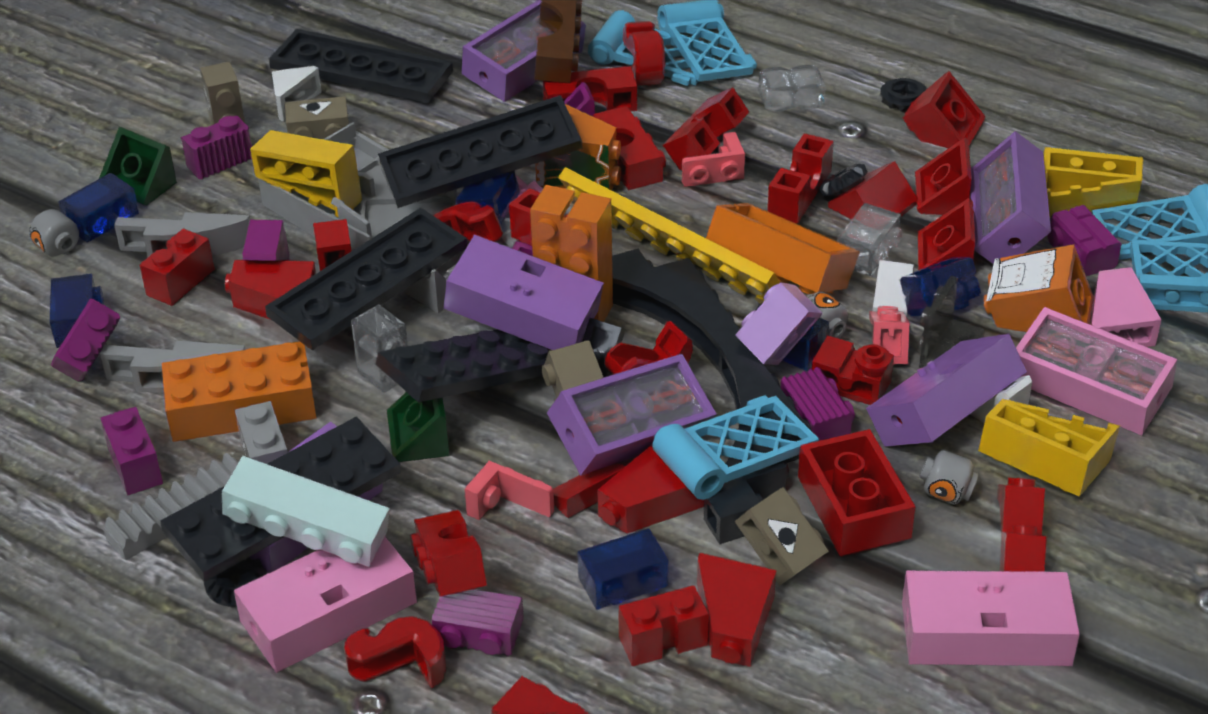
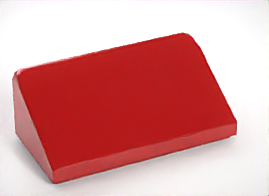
M614 464L581 476L578 475L553 489L554 505L567 518L598 502V489L625 466Z

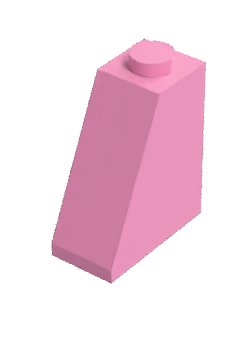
M1132 267L1099 271L1090 325L1145 347L1156 346L1161 318Z

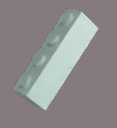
M242 456L222 490V513L229 516L232 520L260 527L274 536H285L296 540L310 549H321L335 554L349 563H360L370 567L388 531L390 508Z

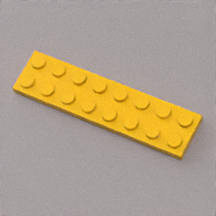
M566 167L558 177L566 189L575 191L574 200L576 201L581 192L611 198L612 228L616 229L620 225L626 228L625 232L635 240L641 242L645 238L651 241L650 245L660 253L666 255L670 251L676 254L677 260L689 258L693 264L703 268L702 272L712 280L719 281L720 278L729 282L728 285L734 291L745 295L747 291L756 295L755 299L761 305L765 301L764 295L774 285L780 284L774 272Z

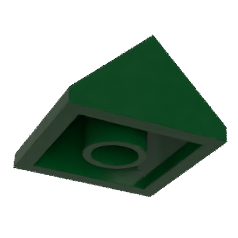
M119 126L97 185L147 206L177 183L170 147Z
M405 392L387 409L391 452L398 462L449 456L443 397L417 402L411 395Z

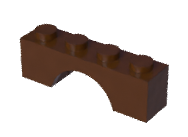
M541 0L539 25L547 27L555 33L538 37L534 80L570 83L571 71L578 70L582 0Z

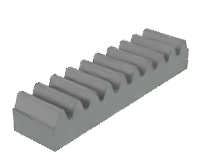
M225 453L222 463L218 464L215 460H212L207 471L201 466L198 468L195 478L190 474L185 475L184 484L180 485L177 481L172 482L171 491L167 492L164 488L159 489L158 498L153 499L150 495L146 496L145 505L142 507L135 502L131 513L128 514L125 510H121L118 520L114 521L111 517L106 518L105 527H103L106 540L126 561L167 538L161 530L160 520L224 487L239 462L228 453Z

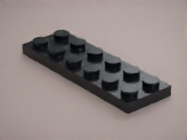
M297 28L269 58L271 69L286 70L315 66L318 67L321 80L425 103L430 102L453 73L452 61Z
M561 95L378 153V157L397 208L555 158L583 147L580 135Z
M420 207L266 305V315L309 349L314 350L431 273V270L437 269L467 248V238Z
M498 329L484 330L475 334L453 336L449 339L426 341L422 344L407 347L399 346L395 349L381 351L377 354L375 365L417 402H423L543 376L542 366L545 364L548 352L552 350Z
M357 416L267 463V465L357 497L400 474V463ZM224 487L160 520L161 530L204 582L285 537L274 536L265 529L249 523H238L229 516L222 513V490Z

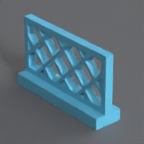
M1131 240L1130 252L1133 271L1156 310L1208 312V272L1204 274L1194 268L1199 263L1208 268V244ZM1140 252L1153 253L1157 257L1150 260ZM1185 254L1191 259L1185 262L1175 255ZM1166 261L1176 269L1169 272L1161 267L1160 264Z

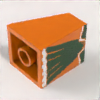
M566 105L582 140L583 148L536 163V183L541 187L550 185L566 189L558 178L566 167L612 191L614 185H619L621 179V167L617 166V160L621 152V141L616 140V127Z

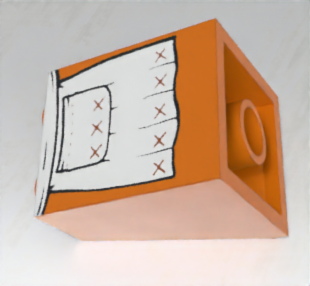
M1074 244L994 260L992 273L988 275L989 289L988 294L984 295V307L986 313L992 315L996 327L1027 332L1044 307L1090 325L1094 296Z

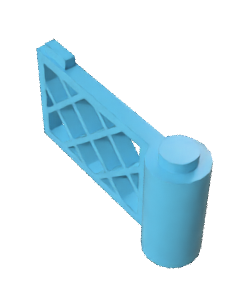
M698 0L659 6L657 17L660 30L669 33L698 82L753 74L757 63L751 54H745L723 20V6L717 0ZM717 28L719 30V33L717 34L708 31L707 29ZM685 32H686V33L692 34L693 36H692V37H688V36L682 35V34H680V33H685ZM701 37L712 42L708 44L698 39ZM721 44L730 47V49L728 51L726 49L717 47V45ZM692 47L704 52L702 54H699L694 51H691L690 49ZM710 54H713L715 56L721 57L722 60L719 61L708 56ZM730 60L741 65L734 66L727 62ZM704 64L715 69L702 70L700 66Z
M621 10L615 11L605 22L588 46V54L593 61L601 65H607L615 60L632 66L633 55L626 53L630 51L623 43L624 25L627 22H636L630 13ZM655 29V31L661 34L664 42L665 60L667 62L665 63L664 76L686 86L689 84L696 86L698 80L694 74L681 70L690 68L685 59L679 61L673 59V57L682 56L678 48L666 49V45L676 46L669 33ZM692 47L690 49L691 51H694L699 54H702L704 52ZM710 54L708 57L714 58L715 55ZM704 64L700 66L702 70H706L708 68V66Z
M1208 184L1195 187L1189 195L1092 210V214L1115 238L1120 237L1128 241L1208 243ZM1183 208L1184 210L1181 216L1168 212V210ZM1148 214L1153 217L1147 221L1136 217V215ZM1116 219L1121 222L1115 226L1104 222V220ZM1162 219L1174 225L1171 228H1167L1157 223ZM1130 224L1141 228V230L1137 234L1125 228ZM1184 227L1195 231V233L1184 234L1178 232V230ZM1149 232H1152L1163 237L1160 239H1151L1145 236ZM1131 242L1121 245L1119 260L1131 258Z
M766 395L747 401L746 407L685 429L680 424L666 425L657 431L652 446L656 454L696 498L704 500L719 492L724 483L799 455L800 445L819 441V438L777 396L768 398ZM773 410L781 418V421L759 416ZM737 423L752 426L750 432L729 427ZM756 428L777 431L778 433L776 437L756 434L755 431ZM782 433L796 435L801 440L795 442L781 439ZM701 436L721 437L720 443L704 441ZM726 439L745 442L747 446L746 449L724 444ZM754 444L773 448V451L767 453L752 451L751 446ZM721 456L740 459L742 462L728 467L721 460Z

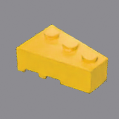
M270 130L250 148L255 177L274 186L281 187L290 193L296 191L308 197L310 204L316 207L322 204L334 210L337 217H339L338 209L331 204L334 197L342 200L352 210L362 201L354 145Z

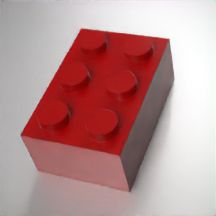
M870 429L800 445L798 478L840 556L912 539L916 506Z

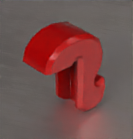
M651 21L627 22L623 27V43L633 55L632 71L637 86L661 84L665 74V49L661 34L655 31V25Z
M465 202L433 215L469 241L472 240L474 235L497 242L503 235L496 212L489 205L481 207L477 202Z
M668 321L657 337L654 349L620 342L607 353L605 365L615 375L679 354H683L687 363H689L693 352V343L676 324Z
M415 616L396 618L388 622L375 637L371 636L368 628H362L352 633L345 641L344 651L349 675L357 680L368 681L413 661H416L430 688H434L444 678L446 672L444 641L440 632L428 620Z

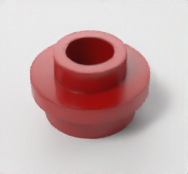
M870 344L856 351L855 363L863 375L879 377L890 367L891 354L887 349L879 345Z

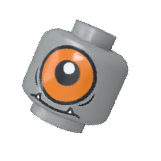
M49 209L38 214L33 219L29 229L30 238L33 243L51 257L70 251L76 246L79 239V229L76 223L64 213L55 209Z
M816 292L807 295L806 297L823 314L806 333L820 343L824 342L827 335L839 338L845 332L848 321V312L845 306L826 292Z
M942 450L936 455L935 459L927 457L919 478L926 480L924 491L928 496L950 505H957L962 499L968 501L978 478V473L974 472V464L970 459L947 450Z

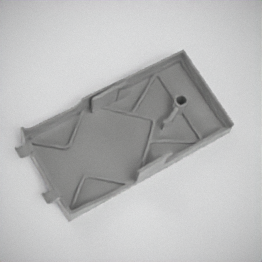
M354 122L323 139L354 145L362 201L353 210L345 205L342 200L334 197L331 204L338 209L339 217H337L334 210L322 204L316 207L308 202V197L296 191L290 193L281 187L274 186L258 178L262 205L314 237L313 223L347 219L352 251L420 207L431 215H435L444 209L465 203V201L458 198L456 189L397 208L378 157V153L389 149L357 132ZM497 215L503 235L496 243L512 248L515 242L519 240L511 237L510 218ZM464 251L437 269L431 270V273L402 292L439 314L445 310L443 308L446 280Z

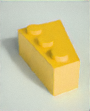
M1045 147L1043 157L1050 218L1055 212L1066 209L1070 211L1071 208L1085 205L1092 213V210L1137 203L1142 183L1143 157Z
M1002 399L986 415L979 452L1079 497L1111 461L1120 425L1108 423L1107 429L1084 424V417L1073 415L1070 421L1049 416V409Z

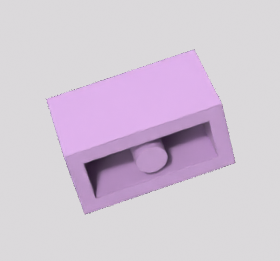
M781 282L766 292L764 295L765 301L757 310L750 312L741 323L743 327L736 334L739 340L763 364L779 365L823 314L796 285Z

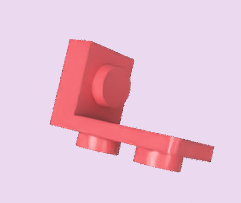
M736 132L723 133V146L719 147V153L688 157L682 160V183L684 187L744 179L745 152Z
M878 306L877 311H869V319L873 326L872 344L879 345L887 349L890 354H894L893 364H908L910 322L904 312H898V307Z
M488 461L465 487L467 515L477 520H480L489 509L494 508L500 497L547 517H550L554 512V493L551 486L492 461Z

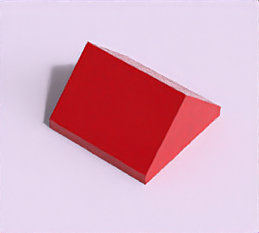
M965 137L915 171L916 196L918 198L917 211L919 213L944 215L969 198L972 176L969 142Z
M893 161L867 173L864 176L865 179L860 184L828 202V208L879 234L916 206L918 198L897 163Z
M970 198L918 231V273L922 277L970 280L975 249L973 201Z

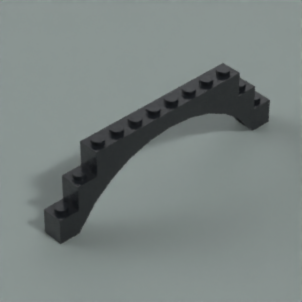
M639 248L612 255L613 304L643 313L664 325L668 321L676 324L692 340L693 345L700 349L720 372L734 399L736 410L746 407L747 401L766 395L768 398L777 396L812 431L809 422L806 419H802L797 412L793 399L790 396H786L780 388L776 375L770 374L765 365L736 336L739 328L734 323L732 313L728 309L725 310L720 303L716 290L708 286L703 272L700 269H696L689 258L654 267L650 260L645 259ZM773 410L759 416L781 421V418ZM739 424V430L751 431L752 426ZM756 428L755 431L756 434L776 437L778 433L777 431ZM782 433L781 439L795 442L801 440L796 435ZM734 441L733 447L746 449L747 443ZM754 444L751 446L752 451L762 453L773 451V448ZM799 455L724 483L720 491L714 496L704 499V521L719 545L745 537L734 521L782 487L785 488L786 477L789 476L788 463L798 460ZM729 457L725 464L730 467L741 463L742 460Z

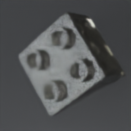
M950 276L944 287L939 286L936 290L932 306H926L922 312L920 326L924 327V330L917 344V352L921 353L919 368L927 366L928 362L934 361L961 341L984 338L985 329L953 319L958 283L957 277Z

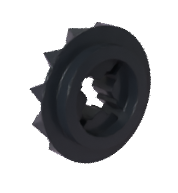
M910 78L890 80L881 87L882 103L888 104L890 109L899 108L900 111L908 109L911 103L927 90V87L921 82Z
M865 164L848 166L826 179L819 189L823 196H838L860 184L865 179L864 176L868 173Z
M248 557L205 581V591L211 600L220 605L237 606L234 590L266 575L267 572L263 568L260 559L251 560ZM239 574V586H235L234 582H232L231 575Z

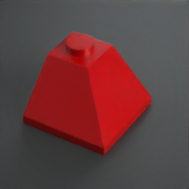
M950 71L942 75L917 97L902 117L909 130L914 132L920 141L945 148H950L964 137L970 145L986 118Z

